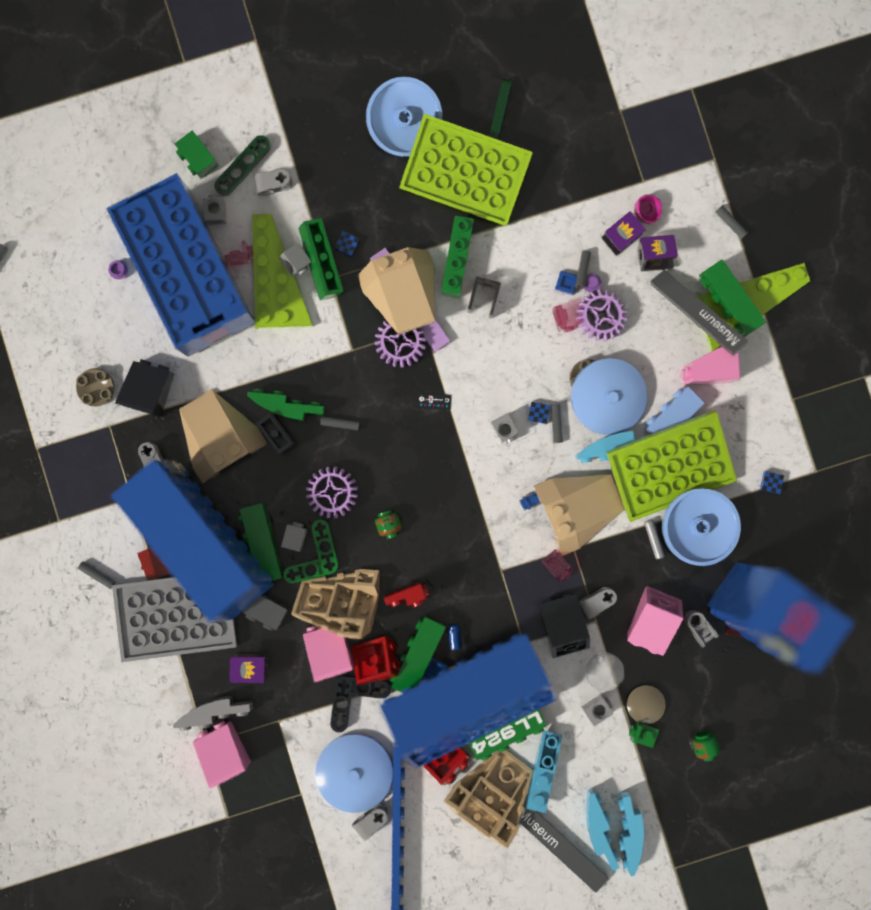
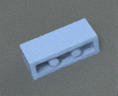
M689 387L680 388L673 394L674 399L670 403L667 401L659 409L661 413L657 417L653 415L646 422L648 426L645 430L649 434H653L687 421L704 402Z

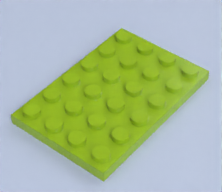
M424 114L399 188L507 226L533 152Z
M715 410L606 451L627 518L630 522L666 509L674 498L685 491L696 488L715 490L737 481L718 413Z

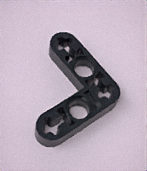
M340 676L335 683L330 722L332 730L338 733L346 730L349 722L352 695L383 699L390 695V683L386 680L372 681L367 683L369 689L366 692H361L358 689L356 676ZM344 679L350 685L345 689V694L349 693V696L344 694L337 695V692H342V686L339 683H342ZM372 683H375L374 687L378 688L381 684H384L385 688L388 689V691H384V694H380V690L374 689V693H370ZM338 699H345L347 707L344 709L338 708L336 705ZM335 711L338 713H347L346 715H342V722H344L345 725L343 724L341 728H338L337 724L334 723V721H337L339 717V714H335Z

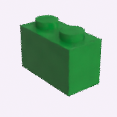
M193 130L174 143L178 148L175 152L182 161L187 160L189 163L187 168L194 176L197 174L202 179L219 166Z

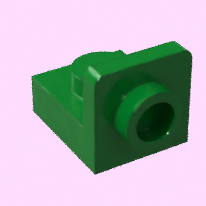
M636 721L635 725H632L629 730L630 740L635 744L639 743L653 748L659 729Z

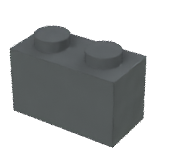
M263 594L248 606L243 613L246 614L245 617L253 622L258 620L263 623L262 626L273 631V629H279L290 608Z

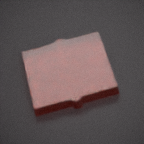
M152 548L137 553L142 565L141 569L144 570L147 581L171 574Z

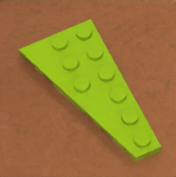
M252 214L255 328L313 327L295 276L292 277L278 259L285 249L272 214Z
M805 263L739 284L760 314L764 315L807 284L810 278ZM710 292L696 296L733 328L734 325L731 321L723 316L720 305L715 304L712 300ZM706 333L712 352L721 345Z

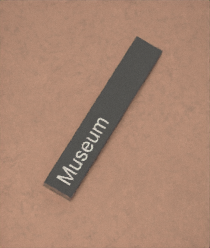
M663 270L650 281V285L732 356H735L748 344L747 339L666 270Z
M524 801V810L519 823L597 893L609 879L608 876L537 811L526 809L527 802Z

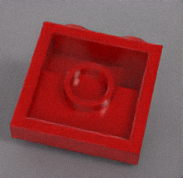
M420 581L386 594L384 601L386 606L391 604L394 607L402 604L403 599H405L407 606L412 604L413 607L423 604L424 599L430 597L426 584L422 585Z
M384 636L351 646L357 684L362 685L376 680L383 681L398 676L397 671L400 670V664L395 659L394 652L397 651V645L395 641H392V638Z
M460 747L423 765V767L441 785H451L457 779L455 774L460 769L463 771L469 766L471 756Z

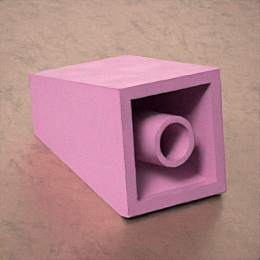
M723 347L710 352L684 366V369L681 370L682 381H684L685 385L732 383L740 380L739 352L732 356Z
M646 586L627 631V641L634 646L646 648L653 654L664 656L683 620L682 600Z
M316 625L306 628L307 632L303 633V638L314 682L353 670L354 661L347 637L339 636L320 627L318 628Z
M223 720L214 725L215 729L209 732L206 729L196 735L197 738L193 741L210 789L244 772L251 763L231 721L225 723Z

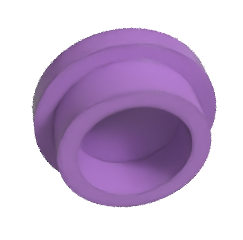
M115 260L109 265L108 271L111 277L119 280L126 277L128 267L123 261Z
M594 273L588 274L584 289L587 292H596L601 288V278Z

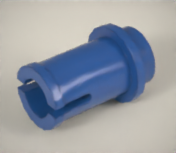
M536 492L527 497L523 496L519 500L524 510H531L532 506L540 503Z
M458 624L448 625L446 632L449 634L450 649H461V628H459Z

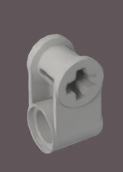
M284 169L260 172L254 175L259 196L287 191L293 185L292 178Z
M146 442L139 446L138 454L144 467L153 459L165 461L156 444ZM147 447L152 448L150 455L145 454V451H147Z
M602 587L579 601V605L587 618L592 619L615 604L617 596L611 588ZM607 592L608 594H610L609 600H606L604 598V593Z
M689 610L685 613L684 621L702 648L713 638L719 637L702 613L696 610ZM694 615H698L697 623L692 624L691 618Z
M379 803L353 822L352 827L364 841L368 840L386 823L388 816L387 806Z

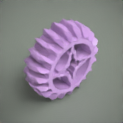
M597 290L596 296L593 292H590L589 297H583L584 302H579L578 305L582 309H577L576 313L581 314V316H577L576 321H582L578 328L585 327L582 331L583 334L587 331L590 332L588 335L589 339L593 335H596L595 341H599L600 336H602L603 341H606L607 335L610 339H613L614 333L616 335L621 333L618 328H625V325L621 322H626L628 319L622 315H626L628 311L622 310L626 306L625 303H618L621 297H618L616 300L613 298L615 292L608 296V290H605L603 295L600 290ZM596 301L605 302L601 308L590 306V304ZM610 306H612L616 312V320L614 319V316H612L609 312ZM605 309L604 316L606 317L598 322L599 315L597 313L600 314ZM587 311L594 318L593 326L587 319ZM602 323L614 325L608 330H598Z
M384 321L383 325L386 328L378 327L382 334H375V337L380 339V341H375V345L381 346L376 351L377 353L384 352L380 358L384 359L387 356V364L393 360V367H396L397 362H400L401 368L404 367V361H407L408 366H411V358L417 362L418 359L415 355L422 356L423 353L419 349L426 348L425 345L420 344L426 342V338H420V336L425 334L424 330L417 331L419 328L411 330L416 337V342H413L406 338V332L403 335L388 336V332L393 328ZM403 336V341H406V343H402L398 350V343L395 341ZM385 341L395 346L394 355L387 351ZM404 348H414L410 354L400 357Z
M326 467L327 473L320 469L319 473L321 476L319 477L314 473L313 477L316 481H308L313 487L306 488L307 491H312V494L306 495V498H313V501H310L308 504L310 506L316 504L317 506L314 507L313 511L316 512L320 508V516H323L326 511L327 518L331 517V512H333L334 518H338V511L344 516L345 511L343 509L346 508L348 511H351L352 509L348 504H356L351 498L358 497V494H352V490H358V487L351 486V484L356 482L355 479L348 481L351 477L350 473L343 476L345 473L344 469L337 473L338 467H334L333 472H331L330 467ZM333 476L342 479L347 487H336ZM327 478L326 489L317 492L320 482ZM330 487H332L333 490H342L341 492H337V495L334 494V498H332V496L328 494L323 495V493H327V491L330 490ZM348 493L346 501L338 507V496ZM327 497L332 509L323 506L318 498Z

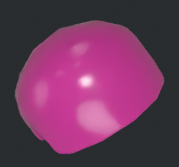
M649 194L641 196L634 206L636 218L642 223H656L662 216L660 199L655 195Z

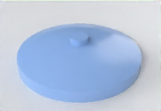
M411 77L393 78L381 84L370 97L366 109L367 128L374 142L384 151L396 156H410L423 115L427 114L442 120V108L434 91L424 82Z
M615 358L598 359L586 365L576 376L571 389V405L579 422L587 429L603 435L622 433L633 427L641 418L647 403L646 384L639 371L628 362Z
M705 488L691 489L674 498L667 507L662 521L663 537L670 551L682 561L697 566L712 565L725 559L736 547L741 532L740 517L734 504L723 494Z
M350 733L335 738L324 748L317 762L316 782L318 789L330 805L341 811L358 813L375 807L385 798L392 784L393 765L389 753L379 741L365 734Z

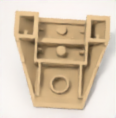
M404 248L371 260L357 275L363 294L369 298L374 307L380 311L398 335L435 322V266L428 250Z
M212 389L179 409L192 467L203 484L249 453H254L268 444L255 424Z
M611 474L550 478L533 485L539 502L544 506L556 536L554 539L561 556L580 549L625 510Z
M359 569L355 570V573L346 575L339 573L336 577L326 578L324 576L302 581L291 614L339 636L362 639L371 632L379 603L380 572L379 570Z
M498 750L489 759L483 761L455 783L444 799V803L458 817L482 835L508 849L519 830V822L524 810L523 805L528 794L533 770L507 750L503 752Z

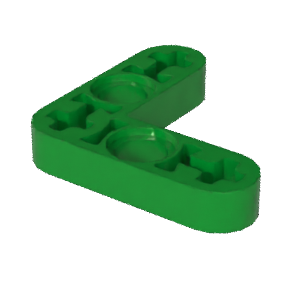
M316 520L312 525V533L319 559L286 568L284 579L288 583H297L329 575L337 571L339 562L330 526L326 520ZM321 522L322 525L326 526V529L323 530L324 536L328 534L329 538H322L318 541L317 536L321 537V533L316 531V527ZM323 541H327L331 545L328 552H323L320 549V544ZM333 553V557H329L330 562L335 563L332 571L329 568H325L327 558L322 559V555ZM309 564L316 567L315 575L307 574L306 567ZM302 566V573L305 578H301L302 574L295 576V580L292 577H288L290 569L297 572L300 571L299 567Z

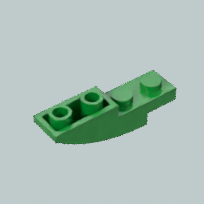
M253 389V392L247 393L249 398L263 408L286 418L305 421L306 414L325 415V407L321 406V403L310 402L309 405H302V401L291 400L288 403V396L284 395L282 391H272V394H267L265 390Z

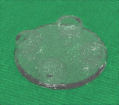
M600 653L589 660L586 666V678L589 684L598 691H610L624 680V667L615 655Z

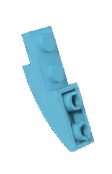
M633 431L614 434L588 445L575 455V459H580L581 463L592 462V458L598 457L600 461H607L606 451L640 438H634Z
M545 730L542 733L529 785L530 790L526 809L546 813L553 775L556 771L562 740L561 734Z
M591 788L588 789L586 798V821L590 840L597 857L605 854L612 871L620 868L617 861H620L616 849L611 850L609 843H612V840L607 830L610 829L608 822L611 819L607 811H602L600 804H603L599 793H594Z
M628 791L620 792L621 799H618L620 811L624 812L625 818H622L624 830L627 831L620 832L621 839H618L620 851H624L625 858H622L624 870H628L630 876H635L643 851L644 824L639 808L633 809L631 796Z

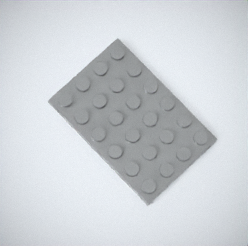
M174 577L112 585L121 662L235 648L238 646L234 619L209 622Z

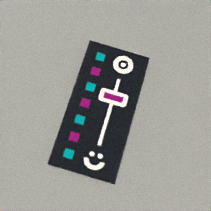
M418 393L417 408L450 410L451 395Z

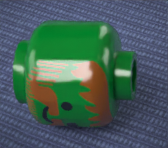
M389 510L377 514L378 517L375 519V525L378 534L382 537L386 536L387 539L398 536L397 532L402 530L398 513Z
M702 730L693 737L692 745L695 755L704 761L714 760L715 756L720 752L716 735L708 730Z

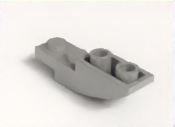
M233 695L210 700L183 715L173 724V729L180 728V731L192 729L191 726H199L200 729L208 728L216 721L215 716L218 719L227 718L229 714L246 716L253 709V702L233 703Z

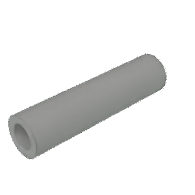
M654 521L644 522L655 559L665 557Z

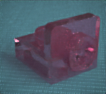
M245 240L241 241L243 252L236 250L229 252V255H224L225 263L229 267L251 263L250 257H253L251 245L248 246Z
M562 305L553 307L552 313L558 332L563 330L564 333L575 330V326L579 324L578 320L567 323L568 314L566 309H563Z
M556 549L541 561L559 583L567 580L571 576V572H573L571 566Z

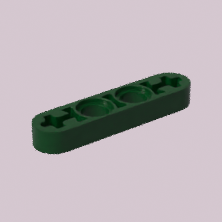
M504 78L502 79L489 137L497 140L499 139L512 80Z
M263 135L255 137L216 180L214 187L219 195H230L271 149V144L267 137ZM265 141L264 144H265L266 147H265V148H263V147H260V148H259L258 143H259V142L263 143V142ZM253 148H254L255 151L257 150V152H258V154H259L258 156H257L256 153L252 150ZM248 154L254 156V161L250 164L244 162V157ZM235 168L241 169V175L237 178L231 175L232 170ZM227 176L234 182L233 184L230 181L228 182ZM227 183L228 189L226 191L224 189L221 190L220 184L225 185Z

